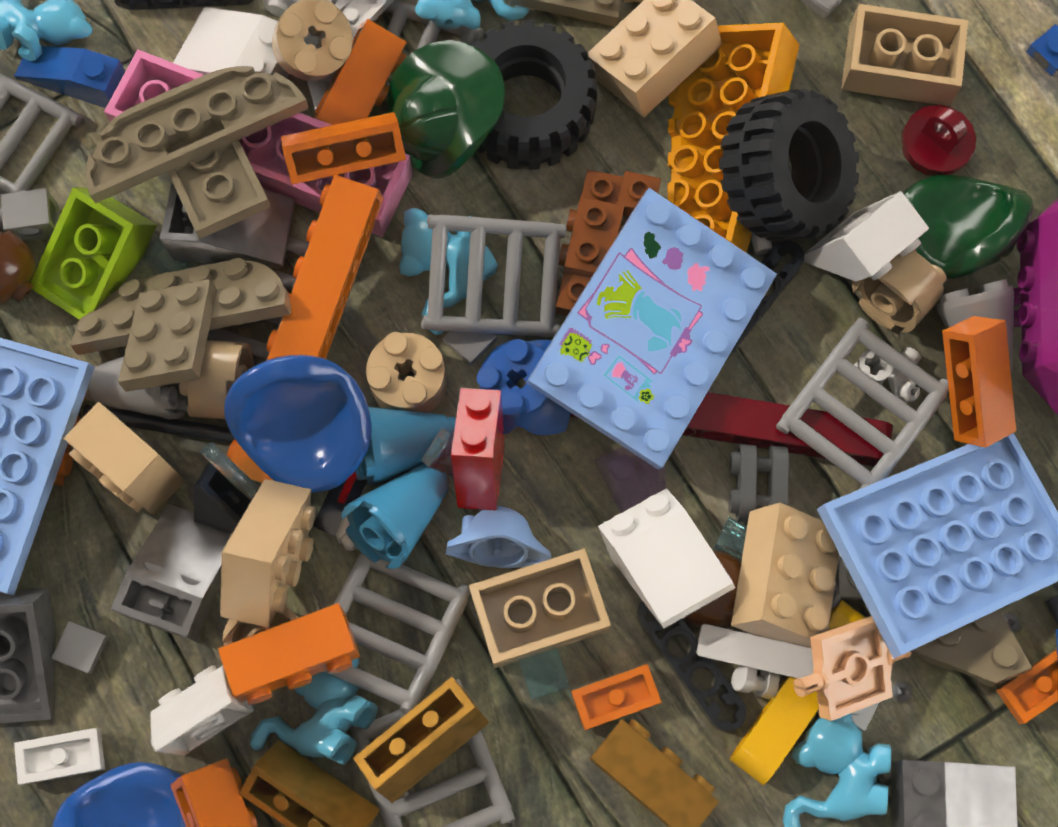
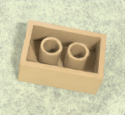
M644 0L588 52V60L594 64L596 70L595 80L644 118L721 47L722 41L716 17L692 0Z
M858 4L849 25L841 90L950 106L962 87L968 20Z
M100 402L64 437L74 447L69 455L137 513L144 508L154 515L185 482L154 449Z
M264 479L222 550L220 617L269 628L276 612H283L288 598V589L290 586L295 587L297 585L301 572L302 561H309L313 550L314 540L308 537L316 513V508L310 506L311 489Z
M776 503L749 512L731 626L760 637L811 648L810 637L828 631L839 552L822 520L783 503Z
M585 548L469 585L470 594L494 668L608 632L611 627Z

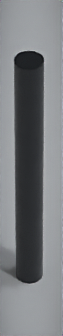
M86 405V406L84 407V410H83V417H84L94 406H92V405ZM107 408L127 427L229 444L235 439L227 427L178 419L168 420Z

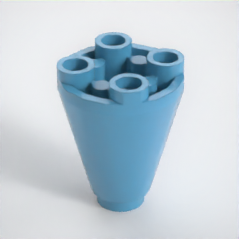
M368 407L372 423V436L369 449L355 472L358 480L366 479L368 484L376 485L449 453L452 448L456 418L454 416L446 417L444 414Z

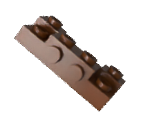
M587 169L578 209H570L566 231L572 232L570 244L562 243L559 255V265L564 266V273L555 314L568 316L618 236L623 215H631L648 188L658 193L661 178L624 171V176L622 177Z

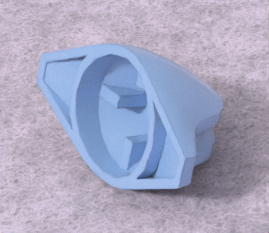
M497 507V511L482 510L476 516H464L462 518L461 535L450 540L446 548V555L481 566L495 568L527 567L551 559V552L533 536L526 519L517 511L506 507Z

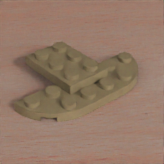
M235 66L205 74L127 109L115 117L99 134L101 140L93 156H88L86 164V182L89 194L96 204L168 172L199 239H202L271 207L239 139L309 109L307 101L302 92L290 80L276 72L274 75L255 71L254 67Z
M241 258L165 272L139 280L131 279L124 282L118 290L108 295L94 312H89L78 321L77 330L70 346L77 355L126 346L118 383L125 392L199 379L209 330L291 315L290 296L279 276L271 268L264 264Z

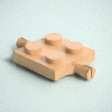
M872 616L810 637L814 672L811 675L794 680L793 685L797 686L794 687V690L800 697L817 691L820 718L833 721L892 698V664L895 661L910 657L911 652L909 651L893 659Z

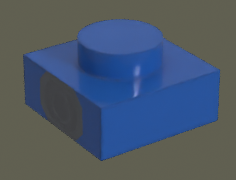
M1057 24L1053 25L1035 40L1026 51L1051 76L1058 71Z

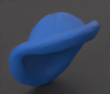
M287 355L264 361L243 373L235 381L224 403L225 419L231 434L244 452L276 482L311 489V493L331 490L341 485L355 472L369 449L372 423L362 390L352 376L343 368L321 357Z
M146 762L128 763L113 768L75 790L58 809L53 827H186L171 788V784L182 775L167 767Z

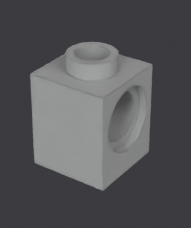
M46 188L1 194V231L12 230L24 242L50 239L59 216L58 204Z

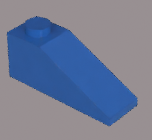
M42 46V54L36 60L28 61L22 58L14 76L17 80L106 108L125 73V69L119 59L88 49Z

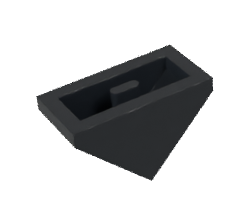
M217 456L209 460L194 485V521L233 534L255 495Z

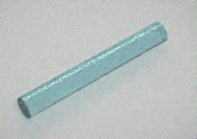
M213 442L209 443L202 450L201 454L252 501L260 487Z

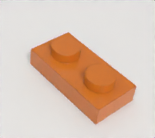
M1057 649L1031 665L1032 669L1029 672L1007 681L996 689V692L1019 725L1025 724L1058 701Z
M648 664L571 691L584 731L662 703Z

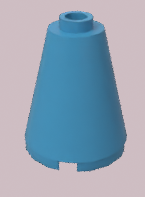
M421 464L351 501L344 508L341 516L342 520L346 516L350 525L345 531L357 549L374 563L379 559L389 562L385 568H399L409 557L448 493L449 487L445 473L437 466Z

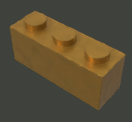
M451 677L353 757V759L374 790L393 803L490 722L468 693Z
M621 719L589 760L667 827H700L720 802L712 795L716 789L699 774L696 773L691 778L679 768L683 761L670 749L664 746L659 751L648 741L651 734L638 722L632 719L628 724Z
M280 740L253 765L239 793L286 827H371L380 811L371 802Z

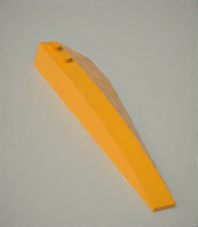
M784 23L718 26L722 46L674 89L668 97V104L674 106V114L672 119H668V133L671 136V152H668V166L671 168V182L668 183L667 200L746 253L752 233L749 231V228H745L736 219L738 214L730 210L727 203L729 199L728 194L722 190L720 180H724L723 170H719V159L723 157V149L720 147L722 138L728 135L726 128L733 116H736L735 114L738 109L745 103H750L752 99L789 91L800 44Z

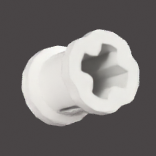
M869 349L863 352L858 362L854 364V366L880 385L890 376L893 370L891 365ZM867 365L873 366V373L876 375L870 374V367Z

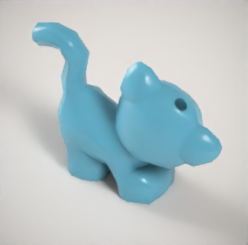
M0 0V49L6 50L13 44L14 39H17L21 43L18 54L28 61H34L42 54V46L39 43L40 39L52 45L60 46L70 43L74 39L85 38L92 34L93 28L85 20L82 9L74 3V0H47L38 5L34 10L25 8L21 0Z
M419 0L416 4L415 12L417 16L431 20L439 28L458 29L462 26L470 29L480 28L479 10L473 6L471 0ZM487 0L499 17L509 21L520 20L529 13V8L518 5L511 7L504 0Z
M410 208L404 212L405 228L402 232L401 240L403 256L400 260L399 268L401 275L409 277L419 275L423 271H430L432 229L428 228V214L418 208ZM448 231L446 266L449 270V291L444 293L443 308L452 307L467 297L470 232L456 231V234H451ZM485 246L483 282L496 273L495 269L498 266L496 259L487 246ZM428 299L426 300L423 310L421 312L422 318L423 315L427 316L428 313ZM430 330L435 335H441L445 332Z
M359 658L352 660V666L357 668ZM320 672L312 675L313 681L309 684L294 689L297 694L305 697V701L309 705L317 709L316 713L296 729L291 728L280 716L263 719L252 732L250 745L253 750H263L268 735L276 733L283 743L293 747L301 755L328 758L344 765L350 760L357 746L356 740L346 734V732L352 726L367 729L376 718L378 707L374 702L358 695L355 696L359 687L328 673Z
M852 714L833 721L820 717L817 718L806 732L804 741L794 747L791 757L797 764L803 767H816L821 772L838 774V784L826 801H817L799 795L786 804L782 820L784 827H801L799 818L800 814L804 812L817 818H833L844 822L858 819L865 815L887 814L888 787L886 784L876 782L877 774L890 773L891 746L889 744L876 743L869 748L868 754L863 752L862 731L852 721Z

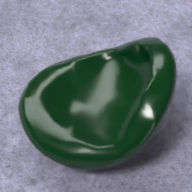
M454 40L429 43L413 51L395 70L388 93L389 113L394 112L398 120L405 154L410 155L411 165L418 172L433 179L450 176L475 153L497 124L505 101L504 81L495 61L480 49Z
M947 174L932 176L916 182L902 192L929 227L918 238L921 244L915 249L916 252L930 264L940 267L945 272L947 279L967 276L988 265L999 262L1003 257H1007L1014 250L1016 241L1027 228L1033 214V200L1026 191L971 177Z

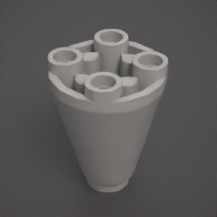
M1007 279L978 286V294L971 296L969 295L968 288L944 294L940 299V303L936 304V308L946 328L972 316L1006 320L1010 369L1013 371L1014 290L1013 286L1008 287Z
M124 356L96 366L85 394V398L88 401L100 402L103 406L168 420L181 418L188 412V397L180 394L179 382L125 392L118 383Z

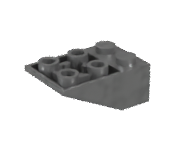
M172 182L160 240L173 261L218 263L241 258L264 264L267 267L284 268L295 199L263 189L270 202V208L199 239Z
M168 504L128 568L110 610L197 642L221 585L222 550L232 534L195 522L193 512Z

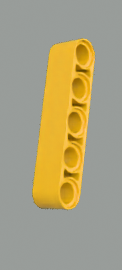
M840 600L839 604L831 611L828 631L866 617L843 600ZM790 676L784 678L778 687L776 695L765 705L729 759L762 785H765L770 780L819 709L817 691L804 697L796 694L794 687L797 686L793 685L794 680L799 678Z

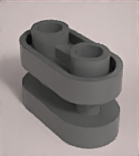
M739 444L738 451L730 453L729 473L730 475H736V490H730L729 513L735 514L737 522H748L749 512L776 503H783L788 506V448L784 446H770L768 457H757L756 445ZM757 472L767 473V496L756 495Z

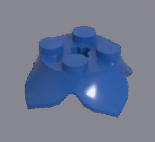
M522 339L507 341L497 346L487 355L481 369L477 373L479 389L501 390L504 435L509 434L515 427H522L532 434L542 436L566 432L571 412L528 384H525L521 389L516 386L521 378H524L525 381L528 380L551 340L525 342Z

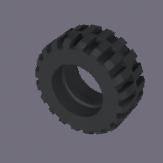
M524 20V25L514 26V22L502 24V30L496 32L492 28L483 33V41L475 40L471 45L480 49L495 61L501 71L504 82L516 76H536L552 84L561 95V99L549 111L532 117L516 116L503 110L497 124L476 151L483 153L486 150L488 160L499 164L501 160L506 161L507 168L517 170L519 169V164L529 165V170L540 169V163L547 162L549 166L560 162L561 154L564 153L566 156L572 155L577 150L578 142H584L587 138L590 125L593 124L598 82L595 80L596 70L594 64L588 60L586 49L582 44L574 46V37L566 31L559 34L556 32V26L544 23V26L541 27L535 26V21Z
M795 89L752 99L750 103H745L738 109L735 114L736 116L732 117L726 128L728 135L722 138L720 148L723 149V157L719 159V170H723L724 180H720L722 190L728 194L729 199L727 203L730 210L738 214L736 219L759 238H765L769 241L816 237L821 236L823 233H829L845 218L849 212L847 206L854 202L856 196L854 186L859 182V173L856 172V163H859L858 152H855L853 144L856 140L853 132L848 130L847 124L849 122L845 115L837 112L838 106L819 92ZM788 154H789L790 161H791L792 178H791V175H790V172H789Z

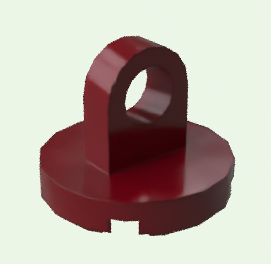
M943 105L923 107L912 114L901 134L902 151L906 160L913 168L930 176H936V174H955L966 166L976 146V134L971 122L963 113Z

